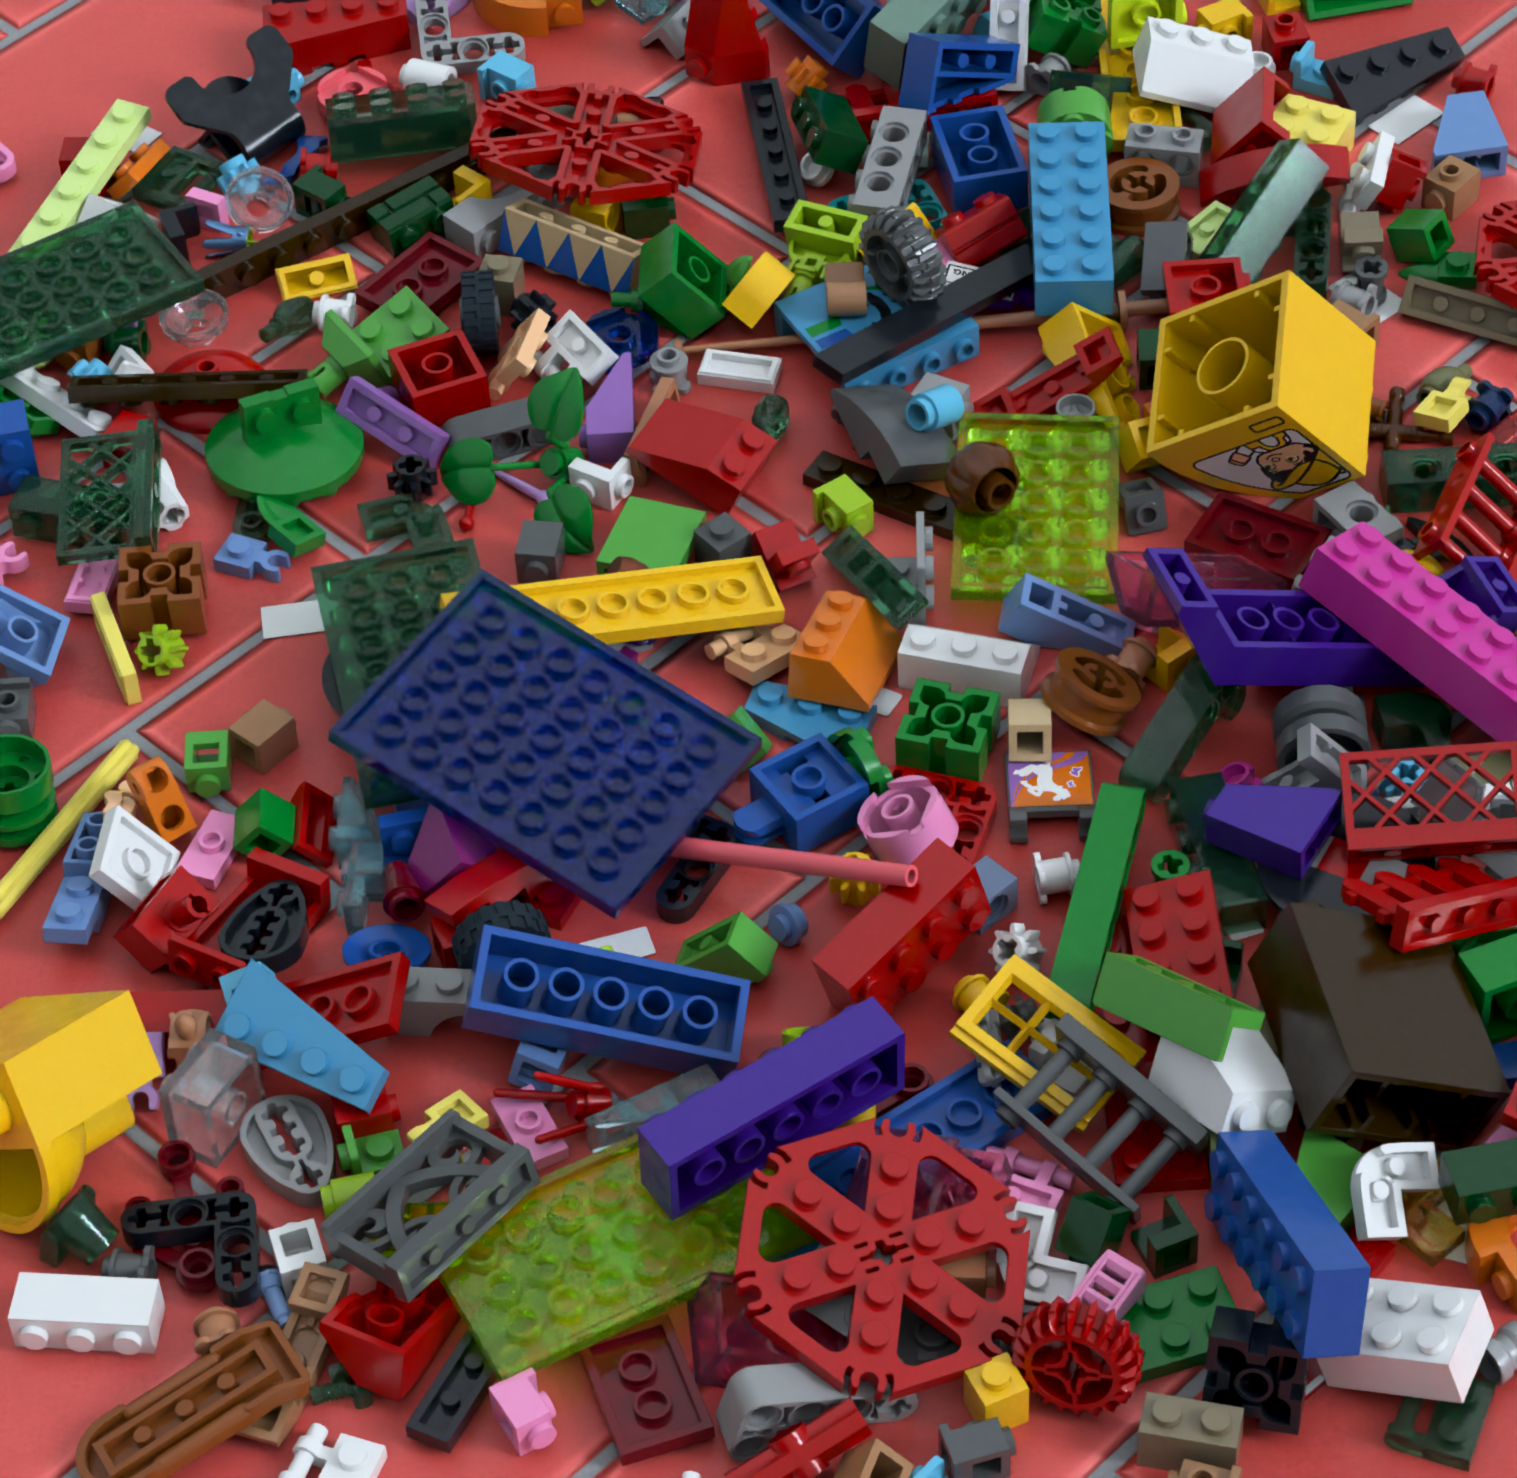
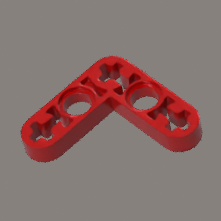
M902 765L887 766L894 779L908 775L924 776L938 790L948 794L943 799L956 819L959 830L970 829L977 833V836L968 840L957 837L952 849L973 865L978 862L997 815L996 790L987 783ZM956 796H959V802H956Z

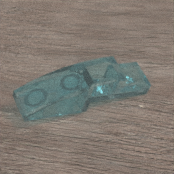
M343 777L341 794H335L333 800L334 819L337 820V826H330L329 850L330 852L337 853L342 884H346L345 891H338L337 915L338 917L345 918L347 935H352L366 928L369 902H383L385 881L383 871L386 864L378 820L373 807L354 778Z

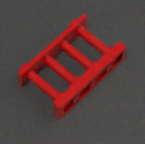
M1489 432L1476 441L1473 439L1467 440L1457 450L1455 454L1457 461L1429 521L1418 533L1420 540L1412 556L1419 561L1438 550L1454 566L1459 565L1464 556L1468 555L1449 538L1455 527L1485 556L1499 557L1517 583V486L1486 458L1495 440V436ZM1478 474L1513 505L1512 511L1514 514L1512 518L1503 512L1474 484ZM1466 500L1501 532L1500 537L1502 540L1500 545L1491 539L1462 511Z

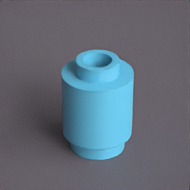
M942 384L914 395L905 407V417L908 424L916 431L927 433L958 422L964 413V402L961 394L955 387L949 384Z

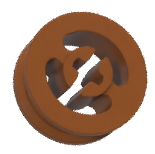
M1146 157L1126 158L1107 166L1111 231L1127 236H1144L1145 222L1177 220L1180 213V201L1178 198L1180 179L1177 172L1171 166L1160 160Z
M1079 647L1063 649L1055 660L1056 672L1047 674L1040 685L1043 699L1060 718L1084 732L1103 737L1118 735L1126 724L1125 712L1134 710L1141 700V692L1137 683L1122 667L1097 652Z

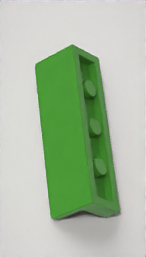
M1109 951L1106 952L1092 1000L1095 1006L1216 1062H1222L1233 1027L1260 1031L1265 1016L1263 1011L1141 956Z

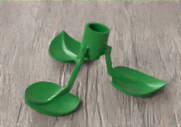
M571 367L542 378L533 386L529 393L527 409L531 423L539 430H547L545 434L546 440L556 446L546 449L539 461L492 464L493 450L487 441L480 438H465L454 443L447 450L441 462L440 474L442 482L455 499L466 505H478L486 502L495 490L496 479L493 471L540 468L545 476L558 480L546 490L548 499L536 505L534 520L563 522L566 553L585 554L594 551L592 506L587 494L580 487L565 484L570 483L568 466L576 457L584 460L582 452L574 446H569L568 442L580 431L584 416V394L578 368Z

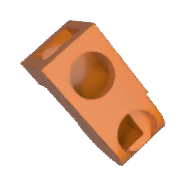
M155 756L126 772L128 786L137 799L136 803L143 817L141 823L168 843L197 827L172 772L159 756Z

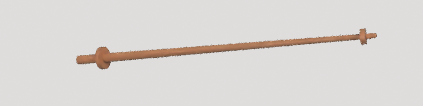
M1116 290L1113 314L1103 316L1117 318L1118 323H1121V328L1127 329L1128 317L1168 313L1166 298L1126 301L1125 291ZM1035 311L975 316L972 318L979 325V329L1043 324L1052 316H1035ZM798 335L682 346V338L674 339V348L680 349L686 354L705 352L706 348L736 350L805 344Z

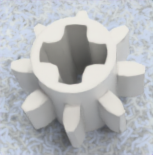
M1011 923L1010 932L1004 930H996L994 932L997 939L993 947L988 949V953L993 954V958L997 962L994 969L996 972L1003 967L1013 954H1016L1037 971L1041 970L1038 963L1042 958V954L1047 953V949L1042 948L1041 942L1038 940L1041 933L1039 930L1025 931L1024 923Z

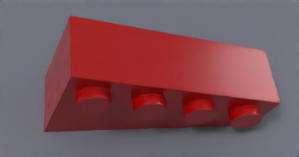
M310 0L295 3L279 2L273 5L262 6L263 26L270 25L278 29L293 50L292 68H296L302 76L312 74V67L332 63L333 67L336 68L347 65V62L353 57L360 55L365 59H372L411 49L406 0Z

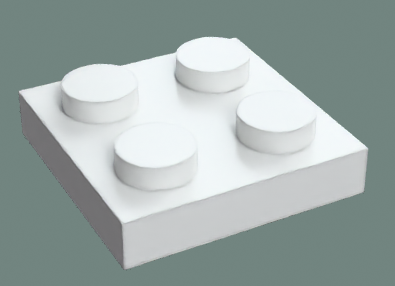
M116 805L105 812L88 877L134 910L160 877L176 868L181 852L119 805Z

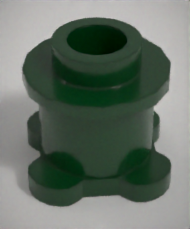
M139 319L137 327H121L119 323H113L110 331H106L104 335L105 352L111 354V358H113L119 346L123 345L132 348L146 362V357L151 352V340L148 335L147 321Z

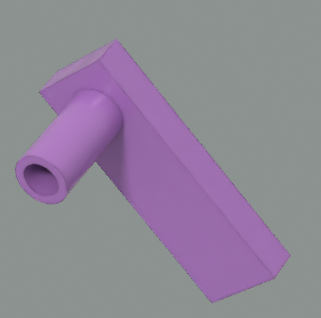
M359 376L349 378L335 412L403 456L415 454L423 459L428 458L430 468L437 467L451 436L399 402V393L393 386L387 385L377 388Z

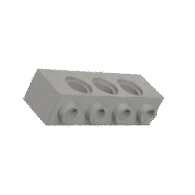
M883 105L879 120L872 121L870 130L871 144L867 145L862 158L864 168L857 169L856 194H850L847 203V211L867 215L868 217L872 216L876 211L884 207L888 208L891 205L894 207L898 205L904 208L907 207L927 142V110Z

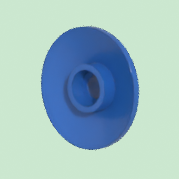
M380 924L363 928L348 937L342 947V957L345 964L349 966L401 951L410 960V967H423L431 956V943L425 934L415 928L399 924Z

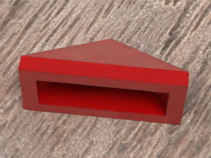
M304 781L299 785L290 803L296 805L294 844L290 849L328 868L333 862L339 800Z

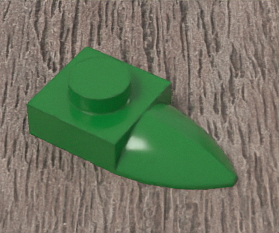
M1445 252L1436 262H1418L1400 270L1398 276L1408 280L1409 275L1461 289H1476V275L1473 276L1475 252Z
M261 495L256 497L258 510L269 526L267 536L293 558L324 546L326 532L302 512L278 499Z

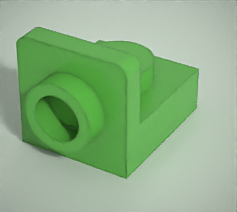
M351 1124L341 1126L344 1143L336 1144L342 1172L351 1170L352 1175L374 1171V1175H376L404 1150L398 1129L354 1139Z

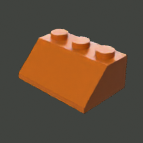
M826 590L789 654L788 697L869 713L897 662V652L903 638L866 597L852 595L842 590Z

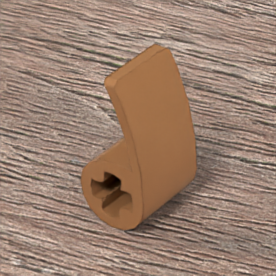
M826 263L825 283L828 317L867 316L866 281H864L863 263Z

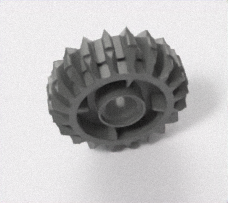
M891 205L888 208L884 207L876 211L872 216L868 217V220L862 223V230L859 232V238L862 241L859 244V248L864 253L862 261L867 264L869 268L868 273L873 276L875 286H880L883 295H889L892 302H898L904 308L917 300L934 299L943 292V285L947 283L946 276L944 275L947 268L942 263L944 254L939 251L937 247L938 241L933 239L931 229H927L923 225L921 217L915 218L914 212L911 209L905 210L901 205L896 207Z

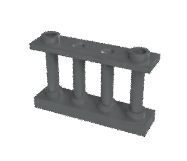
M1067 1012L1055 1025L1056 1040L1059 1041L1056 1044L1058 1050L1014 1097L998 1086L993 1091L994 1105L997 1107L994 1112L1010 1129L1016 1130L1020 1127L1096 1193L1132 1209L1129 1221L1135 1225L1141 1219L1140 1205L1133 1199L1177 1151L1184 1152L1187 1149L1197 1157L1209 1144V1130ZM1081 1060L1093 1070L1091 1074L1093 1077L1092 1081L1055 1121L1047 1127L1028 1109L1071 1062L1078 1063ZM1116 1089L1129 1100L1126 1103L1128 1109L1090 1151L1082 1157L1063 1139L1107 1091L1112 1093ZM1151 1119L1164 1130L1162 1133L1164 1138L1130 1176L1117 1187L1098 1169L1142 1121L1147 1123Z

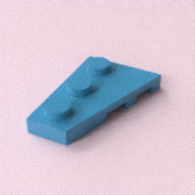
M765 680L753 687L744 706L746 712L761 729L784 741L792 739L798 743L820 732L828 738L829 735L846 727L854 730L864 727L871 733L877 719V705H873L868 713L788 697V685Z

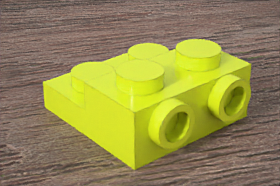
M1108 0L1107 42L1110 50L1134 47L1148 16L1159 19H1171L1176 23L1186 24L1187 9L1183 0Z

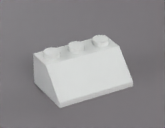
M1150 16L1147 17L1132 49L1140 97L1213 113L1214 109L1252 77L1255 64L1251 40L1239 35H1227L1210 31L1205 27H1193L1176 23L1171 19H1159Z
M908 624L897 652L898 688L913 691L917 678L950 683L951 692L965 694L967 687L1000 692V706L1008 707V699L1025 698L1040 653V645L920 624Z

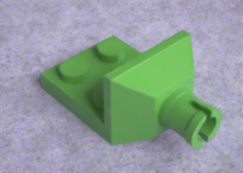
M407 285L352 330L330 309L325 313L322 347L328 356L316 368L308 372V378H314L319 386V393L324 399L343 382L345 383L353 376H359L377 388L387 385L392 386L388 349L443 334L451 330Z

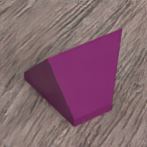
M434 792L408 859V866L411 874L427 898L456 875L495 853L496 850L491 837Z

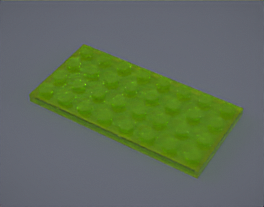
M635 1134L539 1178L540 1183L438 1276L499 1381H504L531 1367L536 1372L732 1280L748 1178L672 1221L641 1183L638 1134ZM767 1167L761 1170L765 1175H775V1173ZM769 1207L763 1212L758 1250L765 1260L770 1262L816 1240L774 1208Z

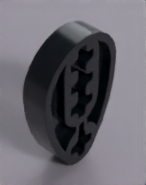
M287 879L276 880L244 900L227 918L219 932L218 941L221 953L244 961L247 965L251 958L256 962L260 961L274 973L281 972L295 964L304 953L310 929L305 897L298 883ZM268 932V936L263 937L262 933ZM261 946L262 950L256 951V947Z

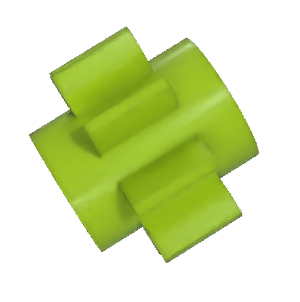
M155 624L152 627V631L140 632L141 640L134 653L138 655L139 660L143 663L141 669H155L156 676L170 675L171 668H183L182 660L189 647L185 646L183 639L180 637L182 631L180 629L168 631L166 624Z

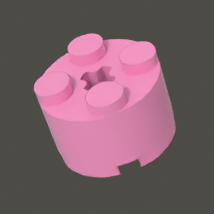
M908 775L886 783L889 790L879 797L873 792L864 801L859 810L857 823L878 861L911 864L937 837L952 848L958 836L959 826L939 790L924 776Z

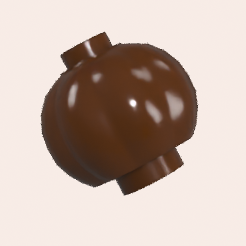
M975 441L966 445L952 457L944 482L950 499L957 509L969 515L989 516L999 512L1012 502L1015 491L1020 483V472L1015 464L1013 454L1005 446L995 442Z

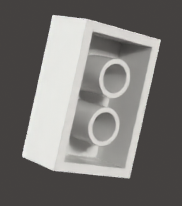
M1369 1278L1359 1355L1317 1358L1326 1383L1330 1387L1463 1404L1490 1341L1494 1327L1480 1290Z

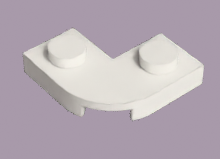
M1434 1142L1388 1143L1373 1148L1360 1157L1353 1169L1350 1184L1357 1241L1399 1240L1408 1237L1402 1193L1432 1192L1441 1189L1438 1182L1439 1173Z
M1017 1201L1014 1211L1006 1213V1217L1010 1220L1026 1217L1028 1223L1023 1233L1030 1230L1024 1301L1038 1306L1041 1301L1051 1304L1059 1295L1067 1302L1091 1268L1086 1264L1048 1256L1059 1213L1055 1209ZM997 1248V1264L1005 1281L1007 1256L1002 1249Z

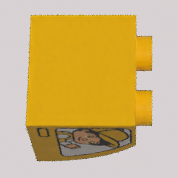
M1290 270L1162 318L1159 325L1146 454L1163 466L1197 482L1253 496L1300 499L1365 477L1368 460V437L1376 341Z

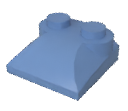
M0 584V663L5 665V672L9 678L30 677L33 688L40 684L45 685L52 674L71 618Z

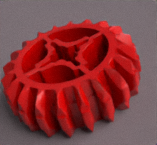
M1058 1295L1051 1304L1041 1301L1035 1310H1029L1027 1315L1023 1317L1021 1325L1017 1328L1013 1338L1014 1345L1011 1363L1016 1365L1026 1381L1029 1393L1038 1392L1040 1394L1041 1404L1051 1401L1057 1404L1058 1412L1064 1408L1073 1409L1076 1416L1079 1417L1083 1411L1088 1410L1093 1416L1097 1417L1103 1409L1114 1412L1120 1403H1127L1128 1398L1132 1396L1135 1386L1139 1385L1142 1376L1141 1368L1144 1362V1350L1139 1348L1140 1335L1130 1332V1321L1116 1320L1115 1308L1105 1312L1098 1308L1097 1300L1091 1305H1086L1081 1302L1077 1295L1070 1303H1067Z

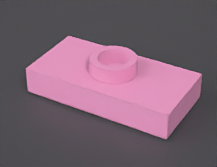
M95 545L85 546L63 601L66 612L93 614L89 598H91L92 594L105 591L110 604L119 580V548Z
M211 809L176 868L182 865L204 888L216 890L239 852L233 849L235 815Z
M532 1084L519 1088L523 1090H535ZM499 1097L490 1100L491 1110L510 1144L514 1145L517 1142L528 1148L537 1171L570 1158L569 1147L563 1138L543 1144L535 1143L537 1135L558 1129L542 1101Z

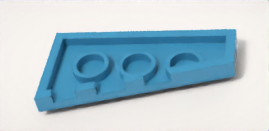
M252 958L210 1038L211 1041L369 1114L390 1075L387 1069Z

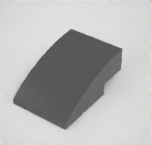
M896 384L833 388L829 392L860 460L873 459L884 485L945 478L950 460L957 453V450L943 427L927 433L916 431L908 424L905 417V407L913 397L908 391Z

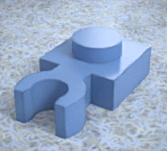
M235 533L229 535L213 558L215 571L251 580L256 573L263 575L265 580L273 583L281 581L280 568L277 566L288 569L291 566L290 556L286 551H269L267 542Z

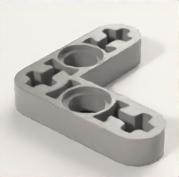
M414 0L422 60L453 66L457 70V75L477 73V68L492 57L490 56V49H494L495 55L500 50L506 52V48H513V52L508 54L525 61V41L519 34L504 32L452 38L447 0H434L436 12L431 13L428 12L427 1L430 0ZM431 26H440L444 29L439 35H429L425 32ZM470 50H479L483 53L478 59H468L464 56ZM454 53H457L458 60H454ZM441 56L442 60L434 61V57Z

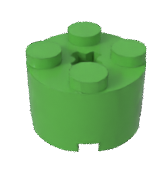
M1075 86L1076 90L1064 92L1063 88L1054 90L1041 101L1037 109L1036 123L1104 121L1107 157L1109 156L1114 142L1111 114L1104 96L1092 88Z

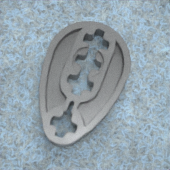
M290 1094L273 1096L257 1103L247 1112L240 1126V1140L246 1161L254 1173L269 1188L283 1198L303 1207L313 1208L321 1206L322 1199L319 1187L329 1185L330 1179L336 1178L335 1150L331 1130L323 1111L310 1099ZM277 1116L280 1121H283L285 1132L291 1135L293 1146L298 1154L292 1155L291 1152L286 1151L284 1139L281 1135L277 1134L276 1124L270 1118ZM303 1173L306 1174L309 1181L312 1180L317 1186L310 1188L304 1181Z

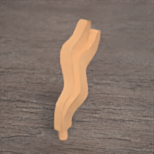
M127 780L119 784V791L109 790L105 792L104 803L106 807L103 809V820L105 812L116 805H119L133 817H136L137 799L131 792Z

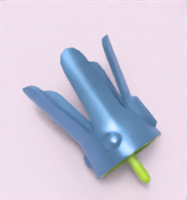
M212 219L211 221H205L207 227L232 236V238H213L203 241L202 246L207 249L232 250L208 254L205 258L233 254L258 242L253 240L252 227L231 226Z

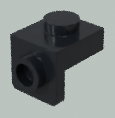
M193 202L158 211L161 231L157 232V237L162 253H169L171 258L179 259L185 264L190 263L186 239L198 236L201 233L197 208Z

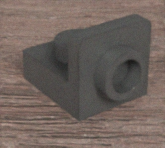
M1152 477L1112 484L1114 500L1124 510L1126 530L1129 535L1133 536L1167 528L1164 490Z

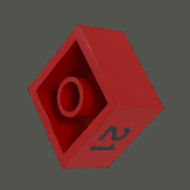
M461 328L387 350L392 386L397 389L401 403L437 427L443 426L447 420L455 416L491 407L487 374Z

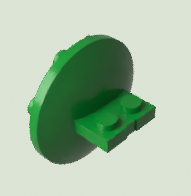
M313 377L285 385L277 390L264 391L238 399L239 408L233 410L216 423L205 443V459L208 472L212 479L229 496L257 502L256 497L261 495L281 500L293 507L298 506L304 501L336 494L338 488L346 483L359 469L365 450L362 429L335 412L337 405L320 399L319 386Z

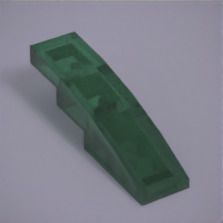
M852 525L821 552L898 631L930 603Z

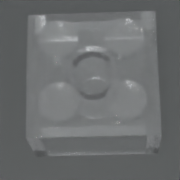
M210 1028L199 1042L192 1044L186 1054V1058L173 1074L170 1073L163 1079L158 1094L169 1141L183 1140L188 1142L194 1149L196 1160L213 1168L219 1166L240 1140V1126L243 1118L253 1106L265 1100L266 1095L256 1047Z

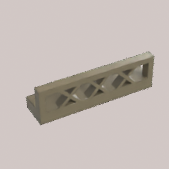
M1409 275L1398 310L1399 313L1517 346L1516 308L1493 297Z

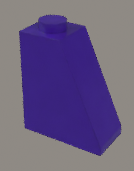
M1226 784L1218 797H1212L1204 808L1202 821L1206 823V842L1301 881L1342 819V791L1335 788Z

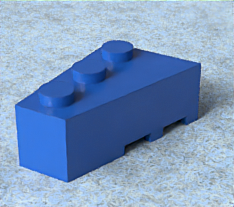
M909 32L898 106L927 110V115L936 112V108L948 103L955 105L962 102V98L976 93L980 95L1015 80L1020 44L989 35Z

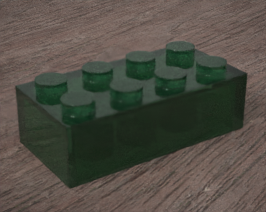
M460 78L448 79L443 81L442 85L428 87L426 83H413L407 85L403 90L391 91L387 87L371 89L369 94L354 95L353 92H339L332 95V98L325 99L333 163L456 149L470 141L477 120L471 81L464 82Z

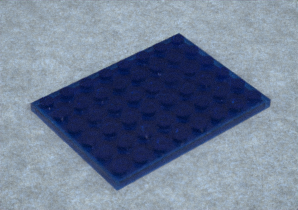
M483 569L479 570L329 730L328 741L614 919L619 916L758 753L763 740L761 737Z

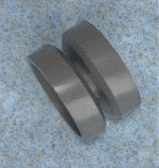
M1334 685L1307 686L1295 690L1281 699L1272 712L1271 727L1273 741L1276 745L1277 770L1297 760V729L1310 722L1348 752L1372 751L1370 737L1367 733L1368 724L1365 708L1360 698L1346 688ZM1364 764V765L1367 766V771H1368V769L1370 768V765H1369V764Z

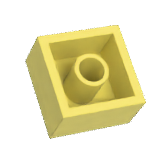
M1287 94L1273 113V120L1290 132V142L1286 145H1339L1348 147L1349 154L1354 147L1356 111L1308 99L1300 95ZM1310 182L1301 183V184H1305V185L1311 186V183H1310ZM1328 187L1319 188V189L1327 190Z

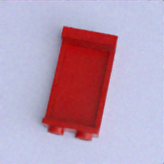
M255 847L246 856L247 877L187 939L173 934L167 940L170 971L213 989H222L218 977L247 966L244 961L220 951L218 935L232 912L250 895L269 883L282 879L292 880L298 883L305 897L310 931L331 909L330 875ZM268 932L262 933L263 937L268 936ZM257 946L256 951L262 950L261 946Z

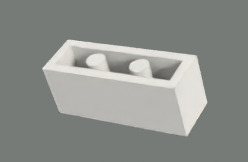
M19 1272L7 1319L15 1346L26 1347L32 1350L43 1348L71 1349L77 1352H89L91 1350L113 1351L126 1355L137 1353L155 1354L166 1307L159 1279Z

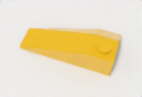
M1071 302L1038 327L1043 342L1042 351L1056 366L1077 354L1073 345L1106 326L1111 329L1124 360L1107 379L1086 396H1089L1094 401L1096 406L1095 412L1113 432L1117 433L1128 422L1141 419L1139 405L1131 397V391L1136 388V381L1134 377L1128 375L1127 367L1133 363L1131 351L1120 323Z

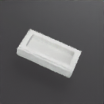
M706 348L697 373V382L700 385L774 394L782 371V358Z

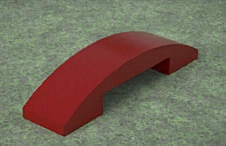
M1329 144L1281 145L1256 149L1217 161L1199 171L1201 207L1209 206L1215 200L1222 204L1239 201L1238 193L1310 182L1313 189L1350 183L1348 147Z
M1106 326L1073 345L1077 353L1076 355L1013 391H1010L1003 385L973 402V411L983 435L986 438L998 436L1037 423L1056 414V403L1061 397L1072 393L1087 395L1099 386L1124 360L1111 329Z

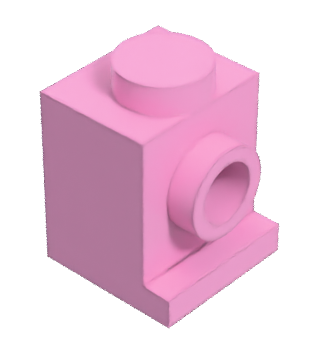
M531 1366L488 1387L492 1415L520 1457L534 1449L545 1448L555 1440L557 1431L552 1425V1419L556 1417V1411L545 1391L538 1393L536 1372Z

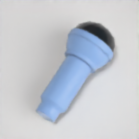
M266 1264L260 1266V1296L265 1299L274 1321L283 1330L291 1310L282 1292L283 1286L278 1268Z

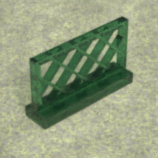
M154 418L138 420L137 430L62 439L56 559L59 566L117 559L119 557V548L152 545L153 552H159L162 444ZM132 445V449L120 459L111 454L117 447ZM89 450L93 453L81 464L72 459V452ZM104 459L112 466L99 476L91 471V469ZM123 471L131 478L118 488L111 484L110 481ZM82 477L92 482L80 493L71 488ZM101 489L111 494L99 505L89 500ZM122 501L129 505L130 508L117 518L109 513V511ZM81 506L91 511L78 523L69 518ZM100 518L110 524L98 535L88 530ZM119 531L129 536V543L111 545L107 542ZM79 536L90 541L81 549L68 550V545Z

